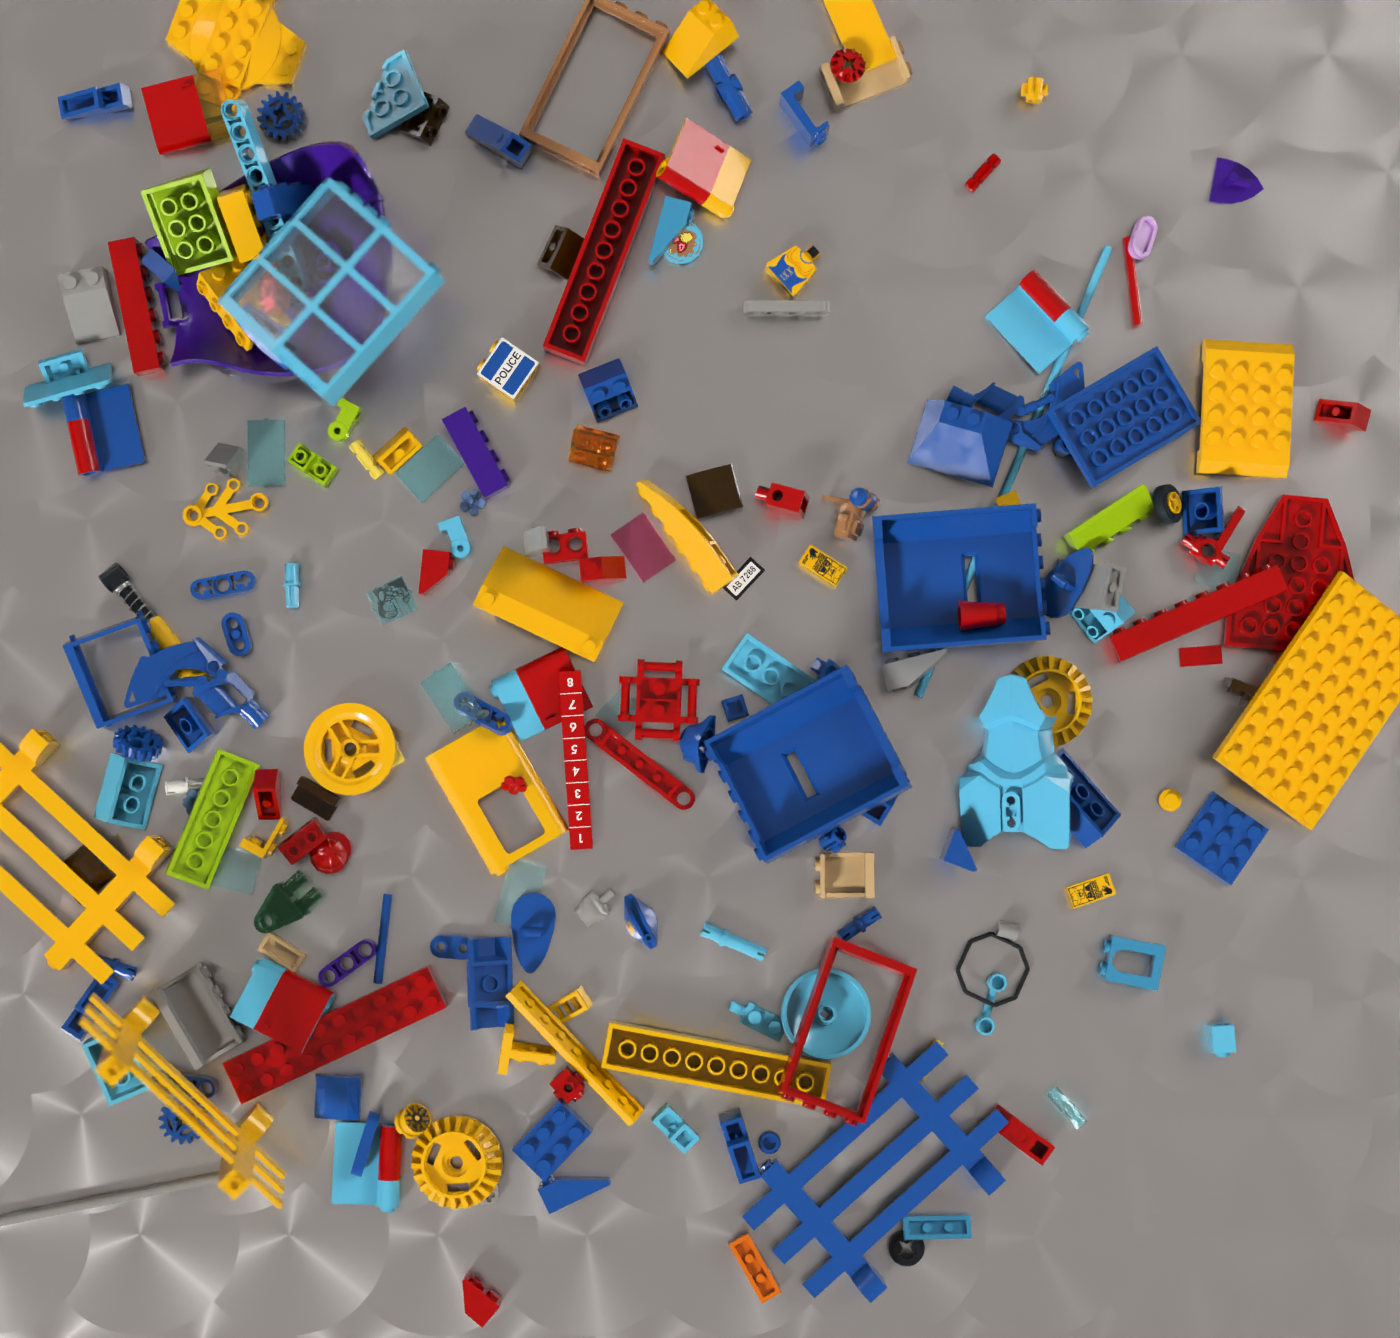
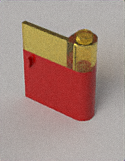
M219 68L141 88L160 155L230 138L221 113V106L228 98Z

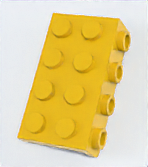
M237 257L234 261L215 265L200 272L196 286L199 293L204 295L209 301L211 309L222 318L224 326L234 334L238 345L243 346L246 351L252 349L254 342L242 330L236 319L217 301L221 294L248 265L247 262L240 263ZM261 280L239 303L243 309L250 303L262 312V305H260L263 293L261 290ZM272 308L267 315L283 328L291 324L290 318L280 309Z

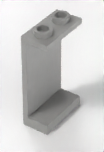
M1058 558L1056 566L1064 559ZM1104 562L1103 565L1093 564L1087 584L1074 608L1117 612L1127 567L1110 562Z

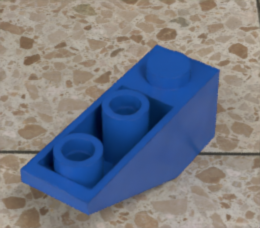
M478 114L475 115L464 132L520 169L533 151L529 142Z

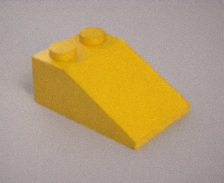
M701 0L689 10L662 50V53L688 79L738 39L739 35L732 20L711 0Z

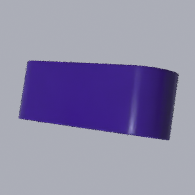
M364 939L329 963L318 974L320 984L325 987L334 986L373 958L377 953L376 942L372 939ZM362 944H369L371 946L372 952L370 955H364L361 952ZM344 957H350L353 960V967L351 969L344 967ZM326 970L334 972L335 980L333 982L325 979Z

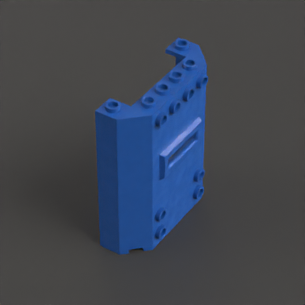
M1036 503L872 516L883 653L1042 641L1047 639L1046 635H1050L1049 621L1045 622V617H1043V614H1047L1046 600H1042L1041 593L1045 591V579L1040 578V569H1043V556L1038 555V547H1042L1041 533H1037L1036 528L1038 526L1037 522H1041V509H1036ZM965 556H974L978 602L1004 603L1006 610L1005 625L959 631L957 617L958 600L968 601Z
M848 665L704 741L706 746L704 752L708 760H713V762L719 765L721 770L718 771V774L723 783H728L731 789L728 791V794L734 803H738L741 809L738 811L739 816L750 827L748 833L756 845L754 852L759 861L763 860L767 864L913 788L872 705ZM793 752H796L817 793L809 798L787 758Z

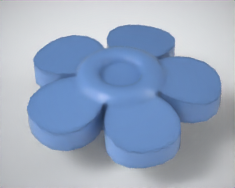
M473 490L471 495L467 491L463 492L461 498L464 502L460 503L461 510L467 511L469 509L471 515H477L479 512L477 507L483 508L485 506V500L480 498V491Z

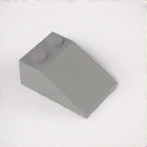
M97 266L58 275L63 302L77 345L121 336L108 270L103 266Z

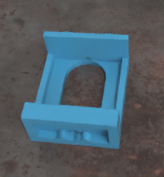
M1109 934V939H1105L1103 952H1106L1105 961L1100 963L1099 974H1102L1101 978L1105 981L1158 991L1166 946ZM1120 950H1129L1151 955L1147 977L1116 970L1112 964L1114 954Z

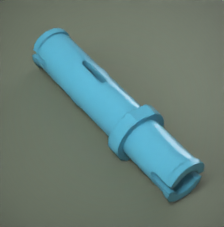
M705 922L700 936L716 941L720 946L725 945L763 961L764 955L767 952L766 947L733 935L727 929L721 930Z

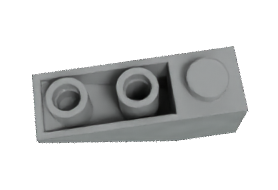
M217 443L204 460V464L210 467V471L219 476L232 478V474L239 476L244 449L238 446Z
M947 648L929 649V653L922 655L920 652L908 654V658L899 660L898 657L885 660L886 664L881 665L887 691L892 693L914 686L949 654Z

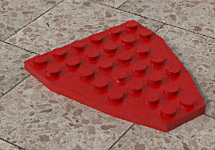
M1281 495L1256 535L1238 577L1246 573H1250L1251 576L1259 573L1258 568L1267 564H1271L1272 567L1278 565L1288 590L1225 618L1223 646L1284 652L1339 571L1345 572L1354 580L1347 546L1328 499Z

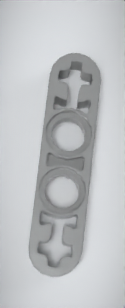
M751 300L743 302V314L826 315L830 313V302L824 300Z

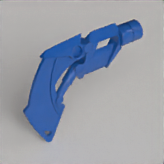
M1081 362L1075 363L1048 385L1051 392L1049 395L1025 404L1023 396H1016L995 386L994 382L975 395L953 386L946 401L970 408L978 402L1000 413L997 417L1013 423L1008 442L1038 452L1043 449L1042 445L1059 434L1048 415L1045 414L1042 417L1028 421L1011 419V416L1014 414L1017 418H1021L1050 403V409L1084 389L1083 364ZM1076 369L1079 370V378L1073 372Z
M200 637L192 638V642H185L165 648L150 657L142 656L126 693L124 701L126 708L164 697L166 687L194 686L192 694L195 697L198 696L216 715V719L227 714L239 713L256 729L269 717L253 699L255 692L236 672L227 673L221 666L229 662ZM178 669H195L212 677L209 681L205 676L169 678ZM232 684L246 701L239 706L219 685ZM132 691L136 700L134 702H130Z

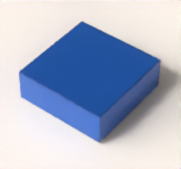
M743 694L721 701L728 722L749 716Z

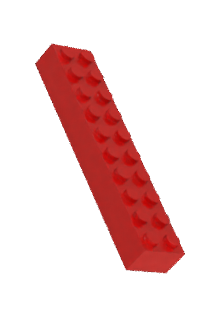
M623 138L543 343L545 351L586 366L659 179L656 177V172L665 159L664 153Z
M428 965L322 1015L302 1053L271 1039L222 1064L240 1103L244 1104L446 1008L449 1004L431 966Z

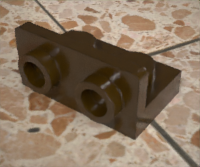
M424 92L429 108L403 122L400 130L404 134L421 139L426 144L432 145L444 118L447 116L449 105L440 97Z
M1225 677L1222 686L1227 687L1226 692L1241 696L1238 704L1241 708L1247 707L1259 689L1235 678Z

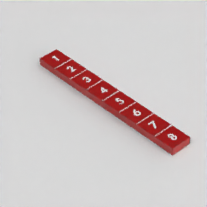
M581 670L558 671L570 849H593Z

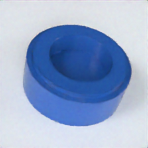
M770 1130L763 1132L758 1139L760 1150L766 1154L777 1152L781 1145L779 1135Z

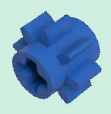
M837 827L819 838V843L824 850L830 851L832 849V852L836 853L846 846L844 841L847 836L841 827Z

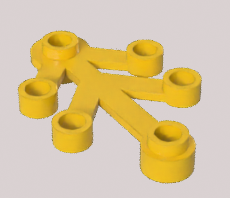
M231 478L228 480L226 489L215 505L205 508L211 497L218 495L220 491L219 486L211 482L205 486V491L198 502L188 505L184 509L183 520L186 524L193 527L201 525L213 533L216 539L224 540L228 535L227 529L222 526L217 527L207 519V517L216 516L234 528L237 534L245 536L250 531L249 525L239 522L228 513L249 509L262 512L267 509L269 500L265 495L256 493L251 496L250 500L227 504L234 492H238L241 489V482ZM233 481L238 483L236 489H231L230 487ZM214 485L216 491L211 494L209 493V487ZM258 499H263V506L258 507L256 505ZM196 511L198 513L197 519L193 520L191 518V513ZM241 525L246 527L243 533L239 532V526ZM219 529H223L224 535L222 537L217 536V531Z

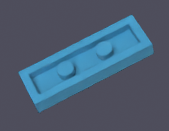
M970 1215L908 1216L902 1219L904 1240L972 1238Z

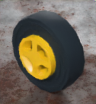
M1171 484L1158 486L1153 493V507L1158 519L1165 525L1179 522L1183 515V504L1178 490Z

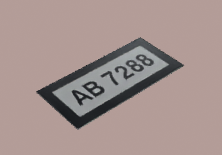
M750 557L737 571L739 576L724 586L723 589L737 601L765 569Z

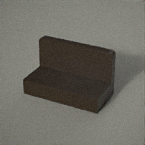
M555 225L537 266L553 271L564 279H569L584 238L569 228Z
M301 776L296 783L298 786L291 796V800L329 821L343 798L311 779Z

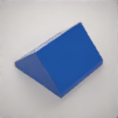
M1221 486L1182 491L1184 535L1187 532H1190L1192 535H1210L1224 532Z
M193 697L183 698L164 716V719L188 754L217 735V732Z
M951 828L939 859L972 872L977 871L959 828Z

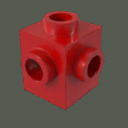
M566 1066L551 1080L550 1086L555 1090L553 1094L561 1102L564 1100L567 1103H570L572 1100L576 1102L584 1095L582 1090L585 1088L583 1083L585 1080L577 1071L573 1073ZM566 1084L572 1085L573 1088L568 1089Z

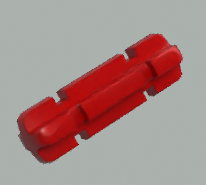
M991 154L986 160L987 162H984L973 174V178L970 177L965 183V187L969 191L974 192L979 187V183L982 184L993 172V168L1000 164L1001 159L996 154Z

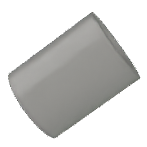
M1000 920L996 936L1016 941L1020 932V925Z

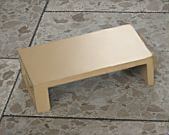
M895 36L890 37V42L897 59L865 72L856 82L845 83L838 80L833 75L829 62L820 65L819 72L835 112L910 82V75L913 74L909 62L904 61L902 43L900 41L897 42ZM844 60L845 64L842 69L847 67L852 69L850 63Z

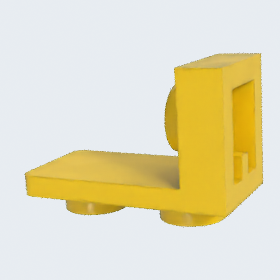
M285 817L280 818L265 846L262 845L263 841L254 836L243 838L239 846L262 859L267 858V856L271 857L277 848L275 844L279 836L283 837L288 828L286 824L288 819Z

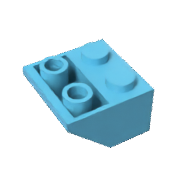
M1121 595L1117 612L1073 608L1069 613L1093 644H1095L1122 625L1135 611Z

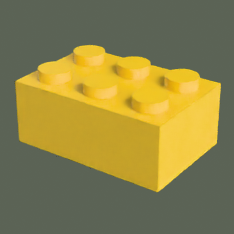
M247 184L221 191L217 197L240 263L253 260L270 241L267 232L263 231L262 220H258L251 196L252 193L250 188L248 189Z

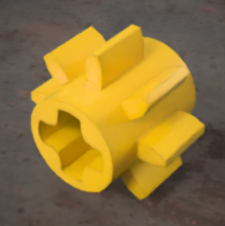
M1029 77L1027 78V83H1022L1021 96H1026V102L1041 103L1042 98H1047L1049 85L1043 84V78Z

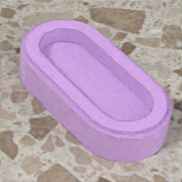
M1143 216L1135 222L1128 244V252L1134 259H1143L1151 252L1158 231L1157 222L1153 217Z

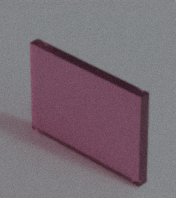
M644 513L611 534L612 539L615 540L643 582L676 561L675 556L671 554Z

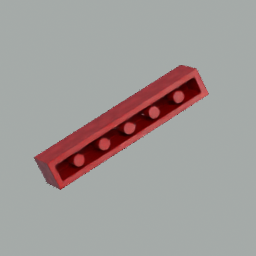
M135 237L108 242L133 372L138 376L165 371L166 356L164 351H161L159 344L162 342L160 330L156 329L155 321H158L155 307L152 308L151 299L154 298L151 286H148L146 279L149 277V271L141 261L142 256H145L142 242L139 243Z

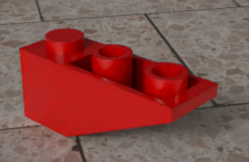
M997 1103L991 1113L997 1108L1009 1121L998 1133L1043 1166L1056 1147Z

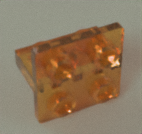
M577 425L573 430L568 461L611 472L620 435Z

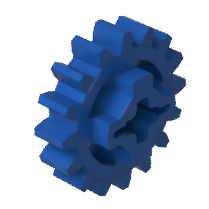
M277 91L274 98L268 94L269 101L262 100L261 103L264 107L257 108V111L262 114L257 117L258 122L262 123L259 127L262 131L266 130L265 134L267 137L273 134L275 141H278L280 136L284 141H287L288 135L294 139L295 131L302 132L299 125L306 124L301 118L306 116L305 111L301 110L304 106L301 102L297 103L298 99L296 96L290 99L288 92L281 96L279 91ZM290 105L295 109L296 115L289 112ZM284 113L286 116L281 117V119L279 120L277 116H282V114ZM267 118L273 120V128L268 124Z
M126 725L124 729L118 728V731L114 733L112 747L116 748V753H122L123 758L130 757V761L138 759L139 762H142L146 759L150 762L152 758L157 759L158 754H161L163 739H159L160 734H153V729L145 730V726L138 728L136 725L130 728Z
M176 1096L174 1097L178 1103L184 1105ZM169 1106L161 1108V1111L165 1114L158 1117V1120L164 1121V1124L159 1127L160 1129H166L164 1137L171 1135V1142L179 1139L180 1145L185 1142V1139L190 1144L193 1142V1136L196 1139L201 1137L196 1131L182 1134L185 1129H193L187 1123L181 1126L182 1118ZM185 1106L184 1108L195 1117L194 1113ZM199 1118L197 1119L202 1125L204 1124ZM170 1120H172L174 1128H172Z

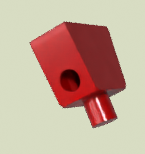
M771 483L770 488L759 485L756 491V498L766 501L765 504L770 509L804 519L810 500L809 495L805 491L776 483ZM783 495L782 499L777 501V497Z

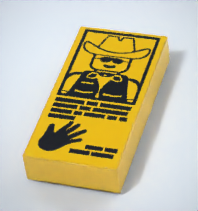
M811 544L798 562V564L834 587L837 586L848 569Z
M1109 873L1066 887L1073 909L1116 894Z

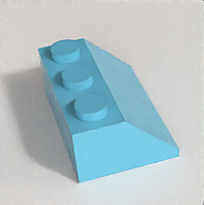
M111 752L93 817L106 823L145 830L163 765L146 760L139 762L138 759L130 761V757L123 758L122 754Z

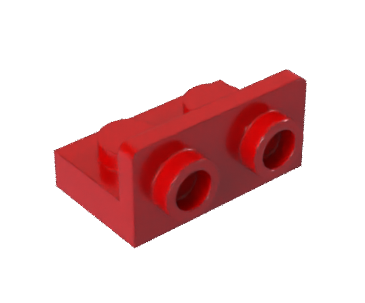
M315 816L283 840L278 846L280 852L291 865L295 864L327 839L326 834L319 827L320 822Z

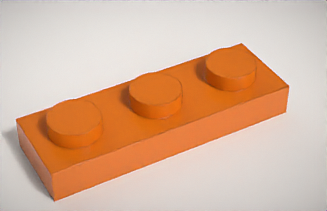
M748 1232L728 1243L761 1303L781 1293V1289Z

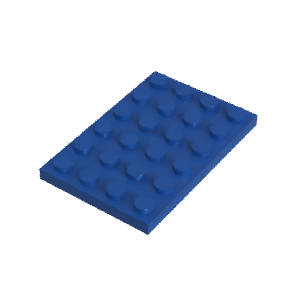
M1158 346L1046 411L1091 489L1201 424L1199 415Z

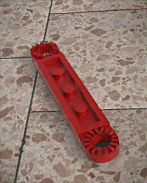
M591 719L586 723L585 735L588 739L681 810H686L693 806L695 795L691 789L600 719ZM594 723L599 724L602 728L599 736H592L589 732V727ZM681 792H686L690 795V802L687 805H681L677 801V796Z

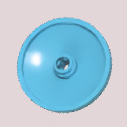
M819 969L809 971L798 977L784 995L781 1006V1021L785 1034L792 1044ZM831 969L802 1053L817 1059L839 1058L852 1052L864 1040L871 1022L870 1002L863 987L849 974ZM823 1010L827 1013V1017L825 1019L824 1017L820 1016V1012H822Z

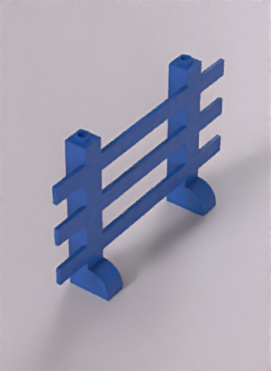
M937 1041L907 1068L894 1053L888 1055L882 1076L889 1084L874 1097L865 1124H857V1127L845 1123L791 1172L777 1158L773 1161L768 1159L760 1167L762 1169L760 1177L768 1184L771 1190L751 1207L742 1218L755 1230L783 1204L801 1221V1224L772 1251L785 1264L814 1237L832 1257L802 1284L814 1298L845 1271L870 1303L887 1289V1285L883 1276L863 1254L960 1166L963 1165L989 1196L1006 1181L999 1170L982 1153L980 1148L1003 1129L1009 1121L996 1108L966 1135L949 1115L979 1089L975 1083L965 1075L936 1101L919 1082L949 1055ZM900 1098H903L919 1118L824 1204L819 1206L803 1186ZM933 1131L950 1151L850 1240L833 1220Z

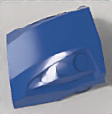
M317 1073L315 1075L314 1117L334 1120H360L362 1076L345 1077V1075L335 1076Z

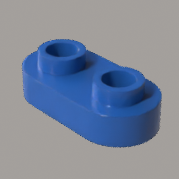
M238 613L226 614L221 621V626L229 651L235 656H245L252 648L245 620ZM236 620L238 622L236 628L231 627V621ZM243 641L244 648L240 650L238 649L237 644L238 642Z
M438 935L430 943L431 953L438 958L466 960L468 959L467 940L470 938ZM438 943H443L445 945V949L443 951L438 950ZM460 945H466L467 952L462 953L459 949Z

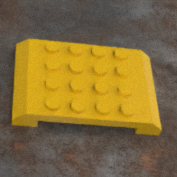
M1203 340L1201 363H1204L1200 449L1197 451L1196 473L1283 479L1287 477L1290 465L1295 359L1293 345Z

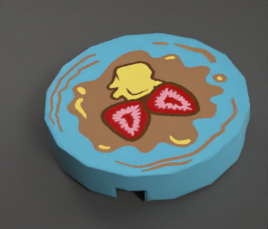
M687 223L683 233L663 254L667 260L680 265L692 263L699 257L703 250L704 239L697 225Z

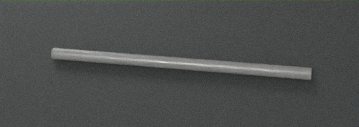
M219 1171L0 1215V1226L215 1184L218 1182Z

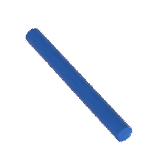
M383 894L373 981L375 984H382L392 894Z

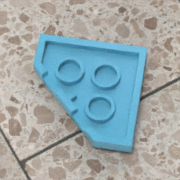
M404 49L385 60L382 67L384 70L380 81L376 82L371 95L372 102L369 110H365L363 115L364 124L369 136L373 140L429 108L409 54Z

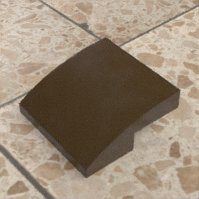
M732 464L686 476L697 519L743 507Z

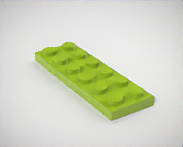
M217 748L165 874L204 889H209L254 781L255 770L260 767L259 764Z

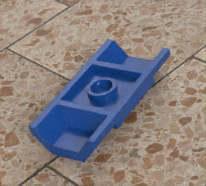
M511 937L468 939L467 991L468 1007L470 1008V1030L505 1027V1023L514 1024V1005L505 997L513 988Z

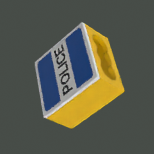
M502 337L500 341L496 340L490 348L491 354L487 360L483 359L478 365L477 375L480 379L516 402L540 368V364Z

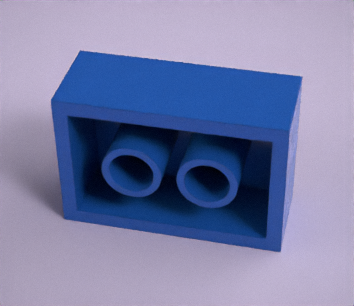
M558 1100L514 1145L512 1151L545 1182L592 1133L593 1128L565 1101L561 1102Z

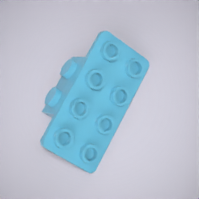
M82 348L39 360L38 364L45 381L25 387L23 405L24 407H38L46 401L62 400L67 395H81L92 388H105L111 382L112 365L111 363H106L89 368Z

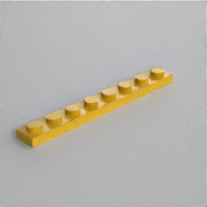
M520 980L505 997L628 1126L635 1123L644 1111L642 1106L605 1068H601L599 1061Z

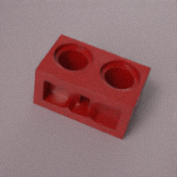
M581 528L568 529V533L559 534V531H548L549 543L557 541L560 544V548L556 553L542 552L544 564L579 561L581 558H589L587 535L585 531L581 532ZM575 538L582 541V547L579 550H572L570 548V542Z

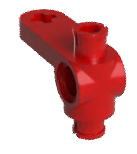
M1237 506L1225 525L1224 532L1220 533L1217 540L1206 538L1201 534L1196 537L1187 532L1181 545L1190 549L1188 553L1194 556L1198 562L1208 564L1211 567L1215 563L1224 569L1231 556L1221 551L1246 510ZM1210 547L1213 555H1204L1202 548Z

